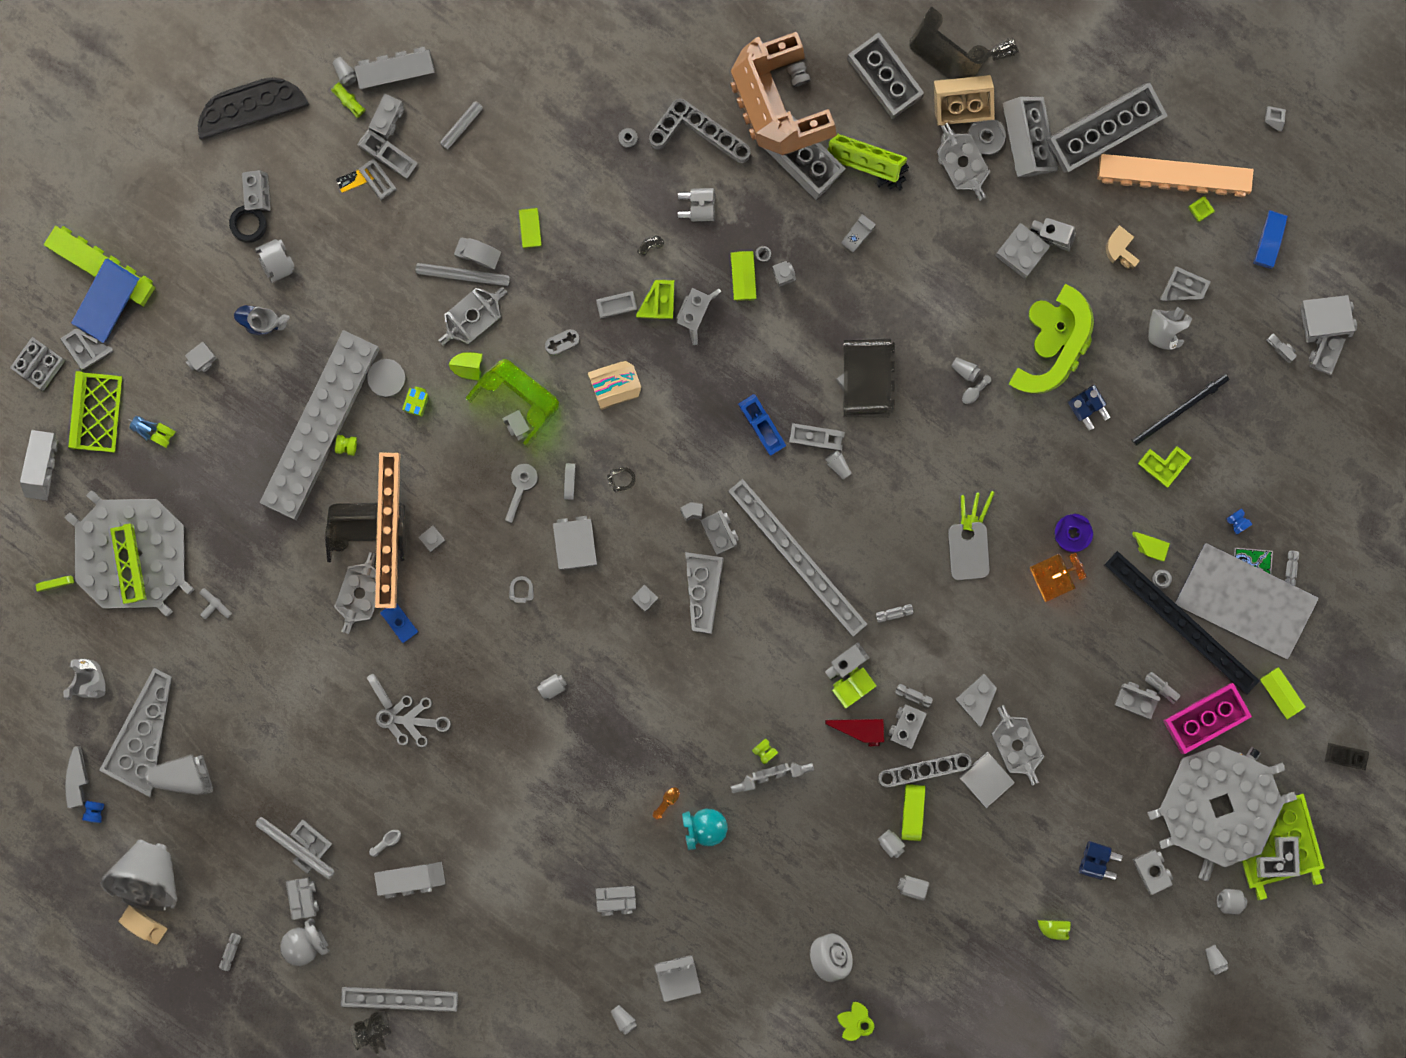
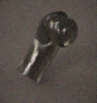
M658 235L647 237L640 245L637 253L645 257L650 248H662L664 240Z

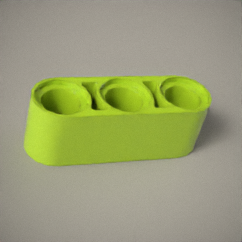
M905 785L902 840L921 841L925 785Z

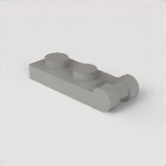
M792 423L789 443L842 451L843 445H841L845 432ZM829 436H834V443L828 442Z

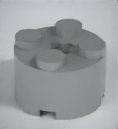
M274 239L255 248L256 254L259 253L261 257L259 262L268 278L271 277V283L292 274L293 267H295L291 257H286V248L281 239L278 241Z

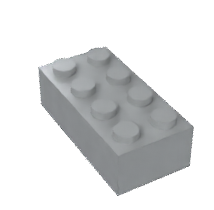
M879 32L848 54L847 60L892 120L923 98V90Z

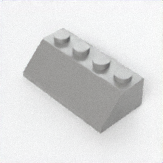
M1018 97L1003 102L1007 132L1010 138L1017 177H1030L1058 171L1056 157L1046 140L1051 136L1044 97Z
M820 142L785 155L765 149L815 200L846 169Z

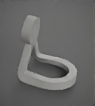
M519 576L513 579L509 591L510 600H514L517 603H526L529 600H533V584L529 578ZM518 580H524L528 583V597H515L514 584Z

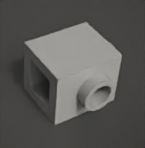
M201 342L185 355L188 359L186 364L192 371L196 369L198 372L207 371L212 367L211 363L217 359L204 342Z

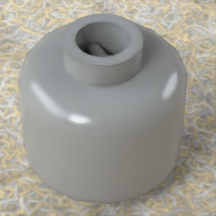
M1224 889L1218 894L1217 906L1225 914L1238 915L1246 908L1247 898L1241 890Z

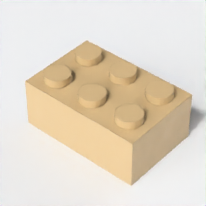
M991 75L934 81L935 115L938 125L995 120L994 86Z

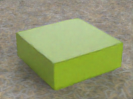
M1205 196L1188 206L1198 223L1215 212Z

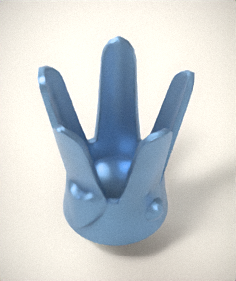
M135 416L133 420L128 419L131 422L129 429L138 432L146 441L151 438L147 432L157 429L154 426L157 423L145 421L140 416Z

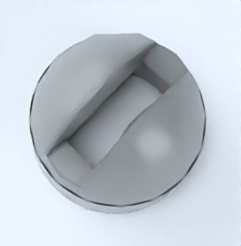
M760 246L756 249L755 256L759 261H767L771 257V250L766 246ZM765 249L766 252L760 258V253Z

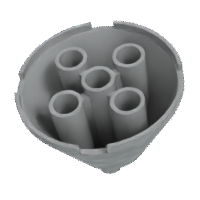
M137 840L136 844L101 880V887L110 896L116 894L122 898L121 902L134 907L165 911L166 907L173 909L177 903L171 855L166 851L167 847L163 844L152 845L144 840Z

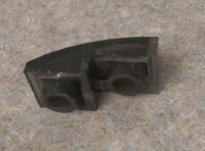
M1328 743L1324 762L1366 771L1369 751Z

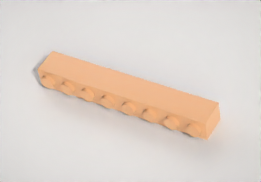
M1101 154L1099 157L1097 180H1102V183L1113 184V181L1121 182V185L1131 186L1132 183L1140 184V187L1145 188L1156 185L1159 186V189L1166 190L1170 189V187H1176L1178 191L1196 189L1198 193L1216 191L1215 194L1217 195L1235 193L1234 196L1246 197L1252 191L1253 169Z
M379 453L375 608H396L400 453Z

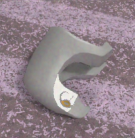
M1179 307L1173 311L1154 309L1149 324V342L1156 347L1167 350L1181 347L1184 340H1179L1176 334L1188 328L1192 318L1186 314L1183 321H1177L1182 318L1185 312Z
M89 659L72 660L70 668H73L75 671V676L70 686L63 691V698L71 700L72 695L83 698H100L104 696L106 685L99 663Z

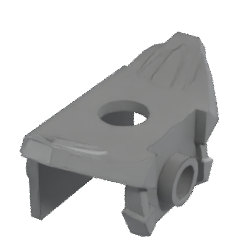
M692 288L689 296H686L676 318L678 324L689 328L693 345H698L697 329L710 300L721 292L719 288L709 295Z

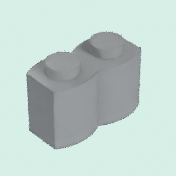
M905 875L904 878H900L897 889L900 890L902 895L924 901L929 882Z

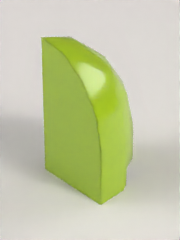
M473 352L458 354L451 359L449 367L454 374L462 378L480 380L482 354Z
M1038 920L1041 932L1048 938L1069 940L1070 921Z

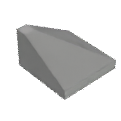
M1267 106L1265 122L1277 131L1282 132L1285 124L1286 110Z

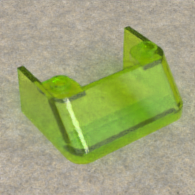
M502 359L482 376L466 396V399L471 403L482 388L494 391L502 383L532 406L527 413V421L534 429L523 442L524 446L528 448L559 408V402L554 395L511 361Z

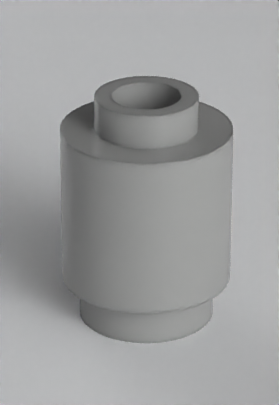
M554 674L542 681L541 685L537 688L543 699L546 700L565 691L567 683L562 675Z
M887 830L878 838L879 845L890 858L895 856L897 859L905 852L903 848L906 845L895 832Z

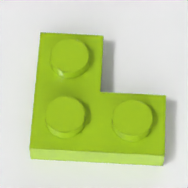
M1178 446L1173 449L1165 460L1149 449L1138 462V465L1168 488L1191 460V457Z

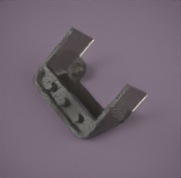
M337 503L329 507L325 533L327 562H331L332 551H343L348 547L350 541H377L378 503ZM399 503L398 550H400L401 561H405L406 510L405 505Z

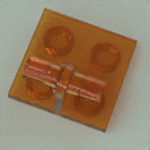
M1060 553L1029 567L1045 602L1076 589L1069 575L1070 571L1075 570L1079 580L1087 577L1082 568L1084 565L1080 563L1076 553L1069 556L1073 567L1070 569L1066 568Z

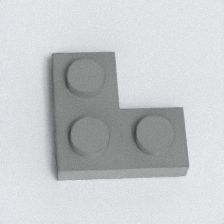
M303 819L290 834L318 859H321L332 845L328 839ZM298 857L292 861L307 874L312 870L311 866Z

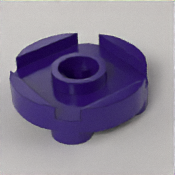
M1067 515L1060 519L1055 526V541L1067 552H1080L1088 547L1093 539L1092 526L1089 520L1082 515ZM1076 528L1079 536L1071 538V534L1068 532Z

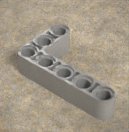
M676 99L649 135L650 145L654 149H662L681 123H684L735 161L744 163L750 158V147L684 99ZM683 105L685 111L678 113L675 111V107ZM693 116H698L701 121L698 124H693L690 119ZM671 120L674 122V126L666 128L664 122ZM714 127L716 133L709 135L706 133V129ZM656 135L663 137V141L659 144L654 143L652 140ZM729 138L732 143L729 146H724L721 140ZM739 149H745L747 155L739 157L736 152Z

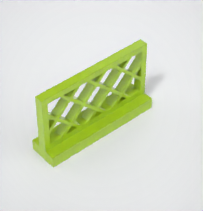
M76 371L68 449L115 453L122 376ZM87 377L96 378L100 385L91 391L86 385ZM108 380H118L117 388L110 393L104 384ZM102 386L109 395L99 401L94 392ZM86 389H87L90 393H88V394L85 396V392H86ZM92 395L98 404L89 410L84 403L85 399ZM111 396L116 405L109 412L102 403ZM99 405L107 413L100 420L92 413ZM90 414L96 423L87 429L83 424V418ZM109 415L114 421V426L107 431L100 422ZM97 424L105 431L98 439L90 432ZM111 430H113V436L109 434ZM88 432L94 442L89 446L80 445L81 437ZM105 435H108L112 440V447H102L98 441Z

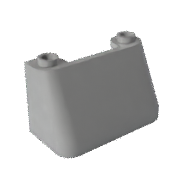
M190 755L147 769L148 773L145 774L148 785H152L154 788L196 795L213 792V786L203 755L197 757Z

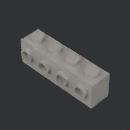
M425 46L415 48L414 52L409 54L406 51L397 52L395 57L388 58V55L376 57L377 61L369 62V59L358 61V65L354 66L359 89L435 72L430 49L425 50Z

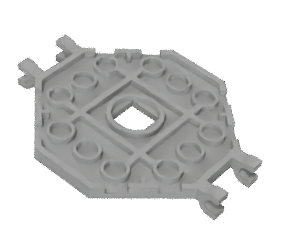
M91 490L86 496L96 506L84 519L80 521L71 512L64 517L75 527V582L104 609L158 608L168 617L173 611L164 601L179 586L189 595L195 590L185 580V526L157 499L102 500ZM131 523L134 525L137 547L143 553L139 558L147 600L123 604L110 528ZM124 530L115 532L117 540L123 544L126 540ZM126 567L123 571V578L128 581L131 580L132 574L131 569ZM131 585L126 591L127 599L136 598L134 588Z
M1216 745L1182 758L1160 808L1147 812L1150 820L1163 815L1171 835L1169 838L1158 841L1161 849L1175 844L1223 867L1261 854L1283 804L1297 799L1294 792L1280 796L1273 778V774L1286 770L1284 764L1281 762L1268 767L1221 745ZM1228 794L1234 812L1216 818L1209 800Z

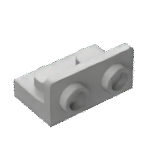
M261 170L243 172L245 210L271 211L268 173Z
M1337 335L1317 338L1315 342L1318 344L1315 351L1312 350L1308 361H1311L1309 367L1331 375L1346 339Z
M720 510L700 520L716 555L737 546L736 541L739 538L735 530H730L728 524L731 521L727 513H722Z
M1132 682L1122 684L1115 706L1151 719L1156 705L1160 701V697L1156 696L1157 692L1146 689L1145 692L1138 689L1139 685Z

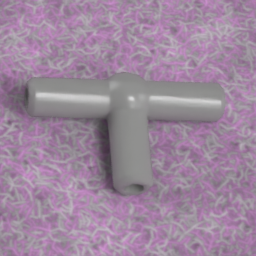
M205 588L199 592L210 603L201 613L202 618L207 619L215 609L226 618L231 616L232 612L221 603L220 599L215 598Z

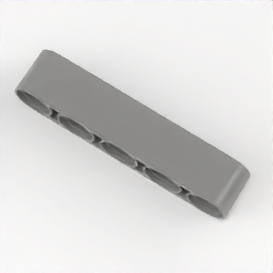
M959 753L884 770L879 774L878 782L883 787H893L964 771L971 766L972 762L968 754ZM961 756L967 759V765L963 768L957 764V760ZM942 760L946 761L949 766L945 772L940 771L938 768V764ZM922 765H927L930 768V772L926 776L921 775L919 772ZM903 769H908L911 772V777L908 780L901 778V771ZM885 773H889L892 776L890 784H884L882 781V776Z

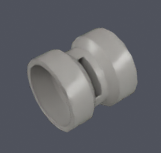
M804 62L796 63L787 68L788 74L792 77L793 87L801 86L811 81L809 74L805 71L806 66Z

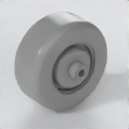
M827 934L818 937L813 942L810 949V959L815 972L821 979L827 982H834L850 974L853 965L852 953L847 942L841 936Z

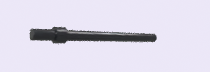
M1224 374L1216 381L1209 382L1205 385L1206 388L1132 439V442L1137 446L1209 394L1212 395L1217 392L1218 388L1230 379Z

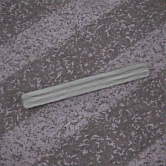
M417 263L415 270L417 274L501 286H508L510 282L508 275Z
M260 817L256 821V827L325 878L330 879L335 872L331 867L266 819Z

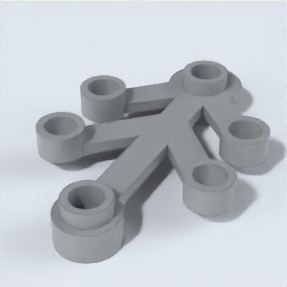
M408 695L403 696L401 701L392 709H382L377 713V724L382 728H389L400 745H406L409 738L406 734L401 733L395 723L403 724L416 740V744L419 747H425L428 744V739L422 736L414 725L436 727L440 732L448 731L451 726L450 720L443 716L437 718V720L415 718L424 709H429L432 706L431 699L427 697L422 698L420 703L404 716L395 715L404 707L412 705L413 699ZM408 697L410 704L405 705L403 700ZM425 699L429 700L430 703L427 707H424L422 704ZM384 715L389 716L388 722L382 720ZM441 721H446L447 725L445 728L440 727ZM401 736L406 737L405 743L399 741ZM420 738L425 739L424 745L418 743Z

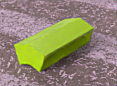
M753 251L731 253L734 300L756 299Z
M1279 667L1273 669L1260 679L1286 719H1289L1306 707Z

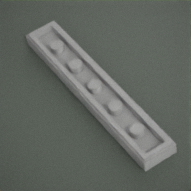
M342 987L341 1007L457 1012L458 992Z

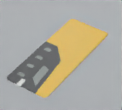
M366 168L365 172L371 180H374L373 176ZM359 169L336 179L341 192L367 183Z

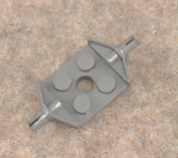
M945 123L941 127L946 135V139L940 145L937 154L955 188L972 189L980 201L986 198L981 185L991 171L978 150L972 134H954L949 124ZM960 156H965L968 160L967 165L964 167L958 165V158Z
M502 286L497 292L492 294L475 288L445 313L447 331L443 337L438 339L441 345L444 346L451 339H456L470 345V342L498 319H501L498 301L508 293ZM471 310L478 313L477 318L473 321L467 318V313Z
M369 552L366 563L347 567L348 570L334 608L345 618L341 632L345 633L346 631V634H349L354 622L371 620L373 615L376 592V570L373 565L377 555L375 553ZM358 588L365 590V596L362 599L355 597V591Z
M1005 705L998 707L997 709L1002 719L992 732V737L1008 772L1026 774L1033 786L1035 783H1039L1035 775V769L1045 756L1038 745L1028 719L1010 717ZM1014 740L1022 742L1023 747L1020 751H1015L1012 748Z
M792 762L790 767L788 763L754 772L752 773L753 778L746 775L743 782L731 786L732 793L755 789V780H757V783L769 781L768 777L772 775L779 778L788 775L787 771H790L791 777L794 778L803 775V773L814 771L813 763L801 766Z

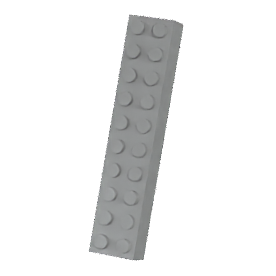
M342 331L259 503L297 521L335 443L337 435L365 381L368 371L379 352L378 346L347 331Z

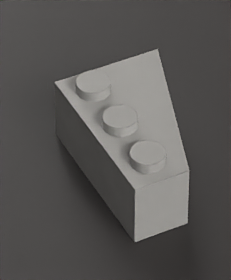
M442 862L374 873L377 895H385V899L397 897L396 893L400 892L405 896L414 894V890L420 889V893L432 891L431 887L445 885Z

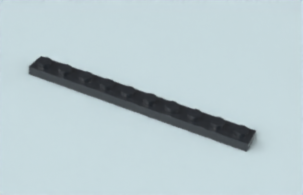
M1116 551L1104 564L1109 571L1244 694L1248 695L1260 680L1121 553Z

